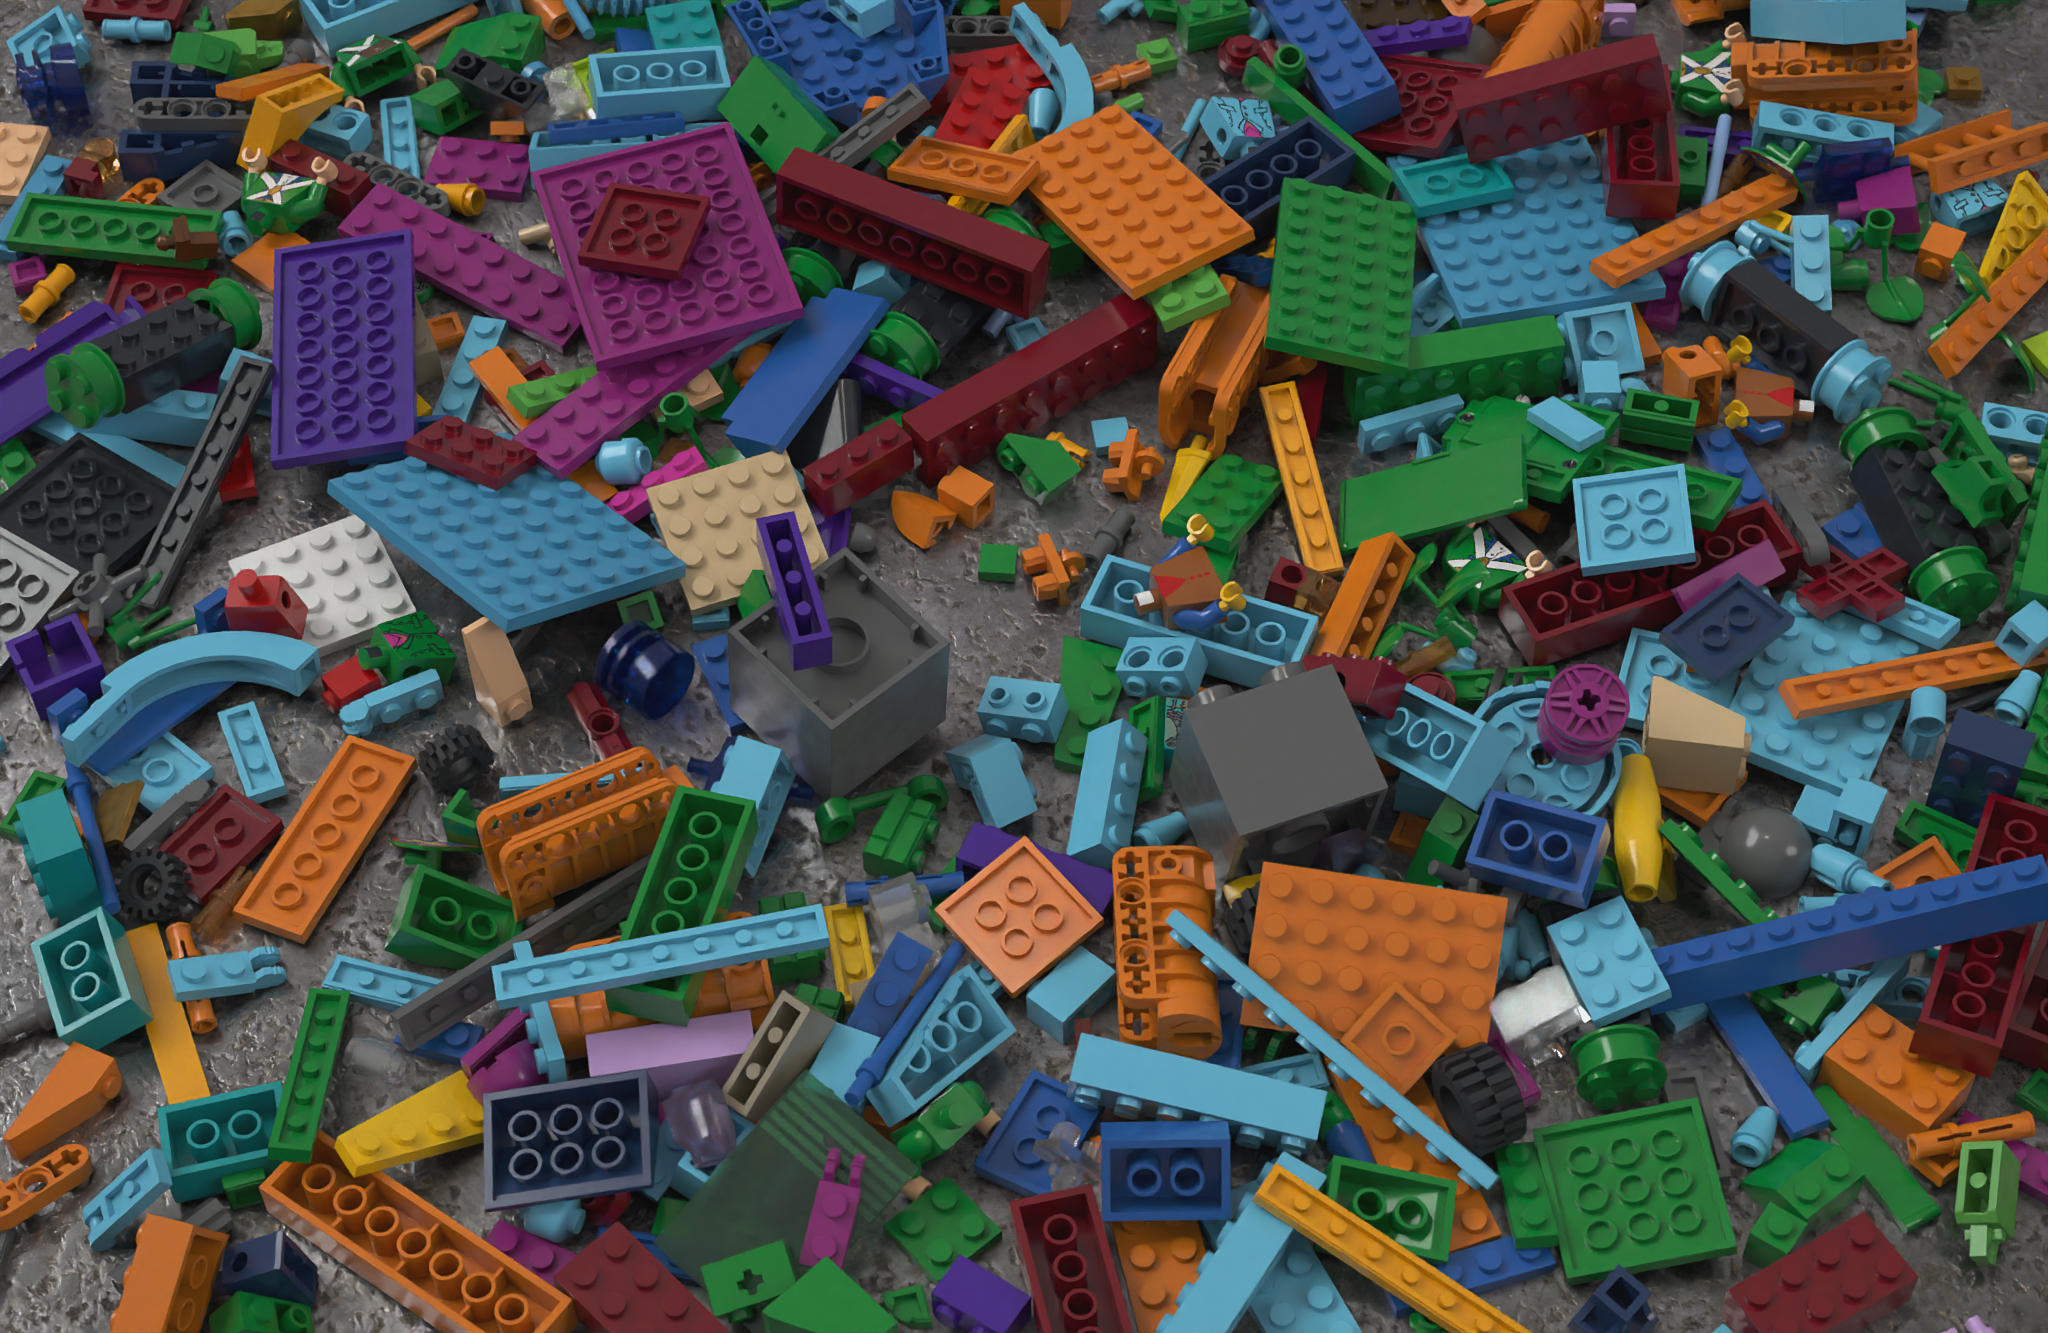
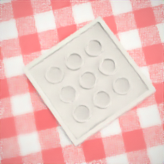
M356 515L228 561L234 577L241 570L252 569L256 572L257 576L279 575L288 582L308 607L303 638L300 641L317 647L320 657L372 638L375 627L380 623L417 612L378 533Z

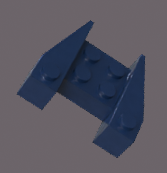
M133 61L130 89L133 104L143 98H219L216 96V85L236 80L237 78L226 76L222 80L209 77L204 70L194 68L192 72L178 69V64L167 61ZM183 111L177 113L175 116L187 117L191 113ZM217 111L211 113L209 116L221 117L225 113ZM122 129L118 156L123 181L140 182L147 178L166 181L180 178L206 159L221 169L239 165L236 162L243 142L242 131H146L142 129Z

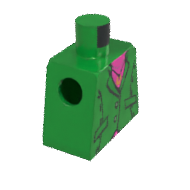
M424 611L378 624L374 629L369 647L361 648L358 652V661L363 670L378 668L390 685L431 668L436 670L441 685H448L457 659L454 651Z

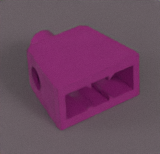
M1910 165L1859 180L1856 183L1858 199L1838 203L1840 220L1856 221L1862 219L1864 227L1867 213L1870 210L1884 208L1889 210L1895 218L1891 235L1921 232Z

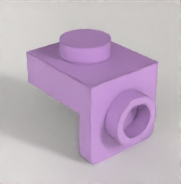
M1606 3L1601 37H1632L1636 17L1635 3Z

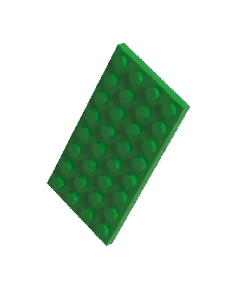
M1284 177L1280 191L1263 348L1405 379L1409 364L1417 216L1412 207L1403 201H1389L1376 198L1374 195L1367 193L1358 194L1342 190L1336 186L1327 187L1309 183L1307 180L1300 178L1291 179Z

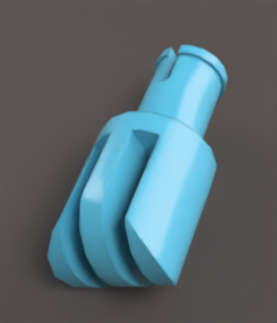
M1827 843L1818 844L1812 848L1810 867L1813 869L1815 876L1820 882L1840 893H1846V895L1861 894L1871 886L1881 887L1886 892L1894 890L1892 882L1869 872L1867 862Z

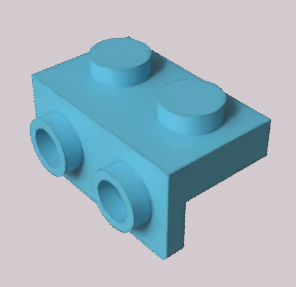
M1432 273L1413 289L1410 337L1449 331L1452 328L1449 322L1456 319L1444 291L1441 290L1440 276Z

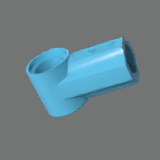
M1924 686L1917 688L1911 694L1910 712L1900 745L1901 750L1905 751L1910 759L1924 761L1925 757L1934 754L1939 736L1945 731L1946 694L1944 691L1936 687Z

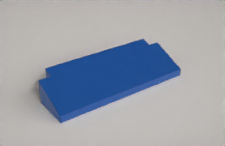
M836 287L831 290L825 299L811 297L803 308L804 318L793 321L721 417L725 424L728 425V429L724 434L745 459L770 451L777 454H782L869 337V331L874 330L891 307L885 298Z

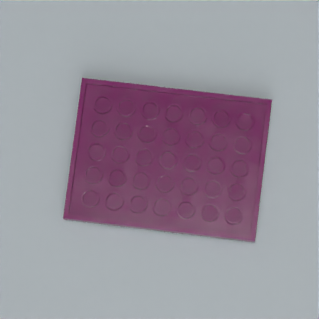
M730 122L531 172L533 184L597 372L804 318L802 303ZM610 182L710 197V212L680 281L579 265L577 255Z

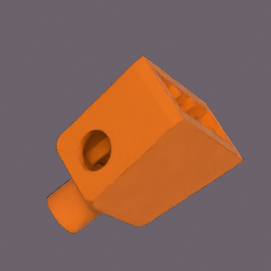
M1700 345L1682 348L1673 346L1666 349L1661 357L1664 363L1663 393L1683 399L1700 401L1695 428L1718 423L1722 368Z

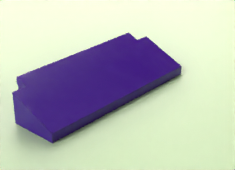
M132 295L125 299L124 311L116 314L108 303L102 306L98 302H90L39 334L35 339L36 348L29 352L25 348H17L0 359V447L55 413L47 401L48 390L45 382V365L50 357L56 354L69 355L72 348L77 344L90 342L95 338L118 329L120 326L127 325L147 315V312Z

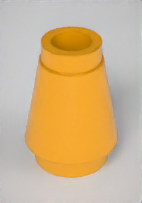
M439 183L435 186L447 193L450 208L460 214L470 217L473 214H480L484 208L485 193L483 189L474 183Z

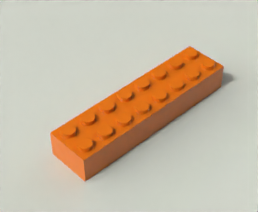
M321 1130L318 1132L311 1163L283 1161L259 1186L268 1213L442 1333H571L578 1325L574 1303L571 1298L382 1171L353 1178L334 1148L336 1140Z

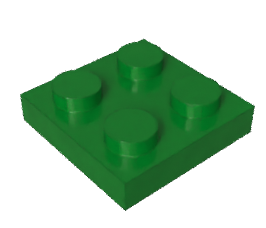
M948 1176L883 1225L884 1234L935 1286L960 1254L974 1262L1002 1240V1230Z

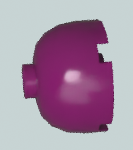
M525 1039L495 1057L497 1062L488 1070L484 1066L479 1069L466 1084V1087L476 1101L483 1107V1094L549 1084L547 1073L539 1074L534 1050L539 1049L536 1043L530 1044L529 1039Z

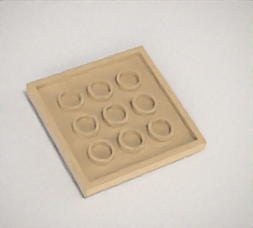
M786 449L782 454L770 451L646 489L647 498L666 549L687 564L685 577L678 579L692 617L737 604L736 600L739 598L740 591L752 570H764L757 548L756 518L794 511L812 570L829 559Z

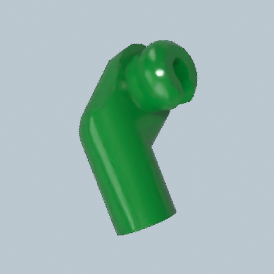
M2020 779L2014 797L2023 799L2027 804L2048 810V787L2043 783Z

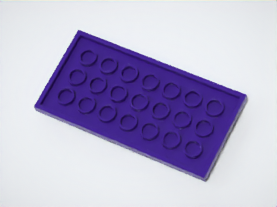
M411 228L274 249L272 363L277 369L272 378L271 463L274 470L404 451L406 440L417 434L414 235Z

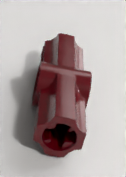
M583 681L574 685L573 689L566 694L567 702L589 740L591 751L599 757L600 761L633 748L620 725L618 714L609 707L597 684ZM642 762L638 763V767H642Z

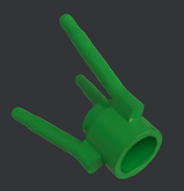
M1907 370L1902 372L1903 377L1930 391L1894 378L1888 379L1889 385L1936 402L1934 415L1939 416L1940 421L1947 422V425L1952 426L1956 417L1967 411L1969 399ZM1916 419V427L1931 428L1939 420Z
M159 572L155 573L119 611L110 617L113 623L105 629L121 652L128 648L134 651L145 643L196 624V618L192 617L143 635L145 634L144 628L172 611L171 606H165L139 622L134 615L128 618L125 617L162 578V574Z

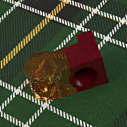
M100 137L90 140L63 172L70 196L99 200L104 197V182L108 176L116 173L120 167L114 143L110 139Z
M1280 556L1269 579L1264 600L1275 604L1283 602L1302 609L1305 613L1319 616V618H1326L1340 585L1336 580L1322 574L1320 571Z

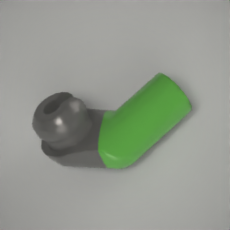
M1109 90L1097 92L1094 97L1097 103L1095 107L1099 112L1103 108L1116 103L1128 114L1145 107L1144 98L1139 92L1121 100L1113 99L1112 93Z

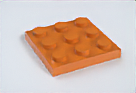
M1023 836L934 909L935 916L965 946L969 953L1012 999L1016 998L1104 925V918L1026 836Z

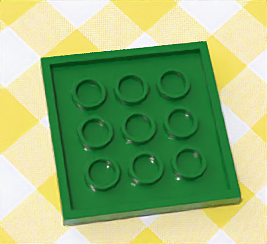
M1697 1097L1532 1129L1559 1234L1558 1244L1568 1286L1606 1279L1618 1264L1627 1272L1633 1274L1737 1254V1244Z

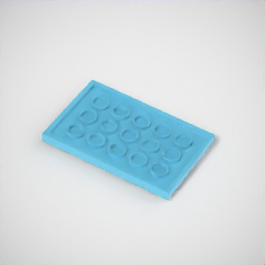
M1787 590L1780 605L1795 616L1793 627L1754 656L1728 709L1746 717L1745 733L1752 734L1750 755L1746 757L1747 762L1801 784L1825 789L1840 797L1850 775L1861 780L1870 781L1906 699L1794 720L1777 689L1783 680L1925 654L1929 646L1842 611H1838L1820 620L1796 602V593Z

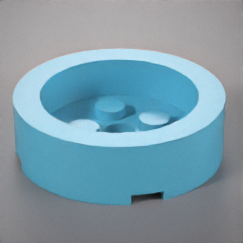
M1535 681L1534 684H1524L1515 687L1510 685L1497 691L1480 705L1473 716L1487 722L1517 741L1509 759L1491 786L1492 789L1595 817L1601 816L1617 786L1621 773L1622 752L1619 750L1617 741L1611 752L1602 760L1590 765H1569L1555 759L1551 755L1552 762L1550 764H1539L1536 766L1531 757V752L1536 749H1544L1537 735L1536 718L1551 682ZM1487 796L1483 800L1477 812L1471 809L1474 813H1476L1479 816H1481Z

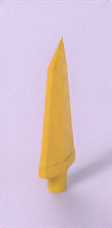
M1196 435L1190 448L1179 449L1176 454V461L1159 516L1161 523L1193 487L1206 465L1210 462L1212 454L1204 450L1208 440L1202 435Z

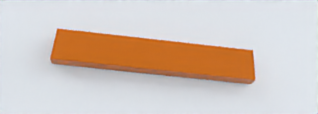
M499 346L469 362L470 371L520 432L542 416L539 415L525 419L507 400L508 387L528 381ZM592 458L567 476L604 504L609 503L619 493L614 485L607 483L601 473H598Z

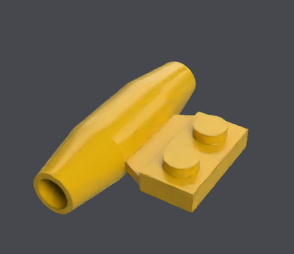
M1630 754L1622 758L1621 773L1613 796L1615 858L1627 899L1634 902H1647L1654 899L1657 895L1659 900L1664 903L1677 899L1674 849L1667 843L1659 831V828L1665 823L1661 816V799L1651 761L1648 757L1641 754Z

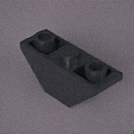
M461 48L443 70L444 75L477 109L502 121L528 113L546 90L544 85L464 48Z

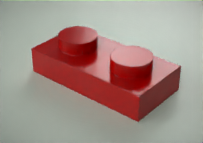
M245 434L219 488L221 502L258 496L249 434Z

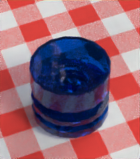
M71 41L49 46L50 62L43 63L36 49L31 50L33 66H28L23 52L15 54L17 85L22 102L31 114L34 122L42 120L39 107L42 104L46 105L50 118L55 117L56 114L55 101L61 100L68 114L90 109Z
M633 620L622 625L602 647L596 660L593 674L595 683L601 689L610 693L617 700H624V703L630 709L646 720H657L667 715L686 694L693 679L695 661L688 651L671 640H665L664 636L658 631L653 630L643 621Z

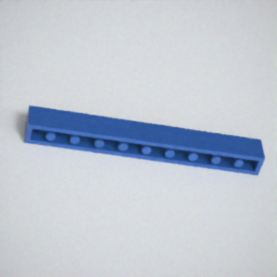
M2041 854L1651 949L1650 951L1672 994L1671 998L1650 1006L1651 1015L2048 920V867Z

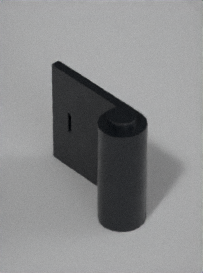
M852 379L836 380L790 442L786 451L792 466L798 472L803 471V468L865 433L859 382Z

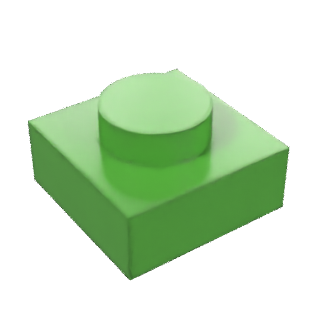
M1167 38L1136 45L1138 59L1145 58L1149 62L1152 74L1177 69L1178 59Z

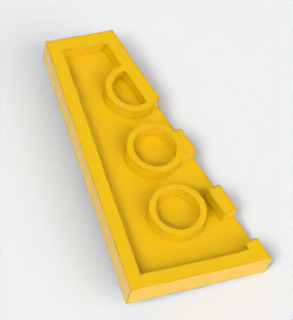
M2028 170L2018 174L1979 269L1978 273L1984 280L1987 288L2048 227V196Z

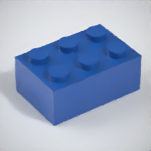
M1490 788L1465 863L1471 878L1587 910L1611 839V833L1606 819Z
M1228 1121L1101 1122L1102 1221L1230 1220V1134Z

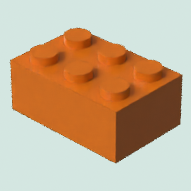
M1872 1003L1824 1054L1817 1081L1822 1085L1828 1083L1839 1097L1907 1144V1135L1909 1133L1941 1129L1942 1124L1946 1123L1967 1100L1976 1074L1908 1052L1914 1031Z
M147 1213L145 1222L139 1227L136 1235L137 1249L132 1265L127 1268L124 1274V1291L119 1307L113 1312L110 1320L111 1333H200L229 1235Z

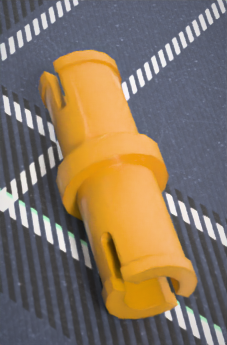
M58 264L45 280L39 281L33 287V293L19 306L17 311L20 317L28 323H35L49 306H54L60 300V294L76 278L74 271L66 264Z

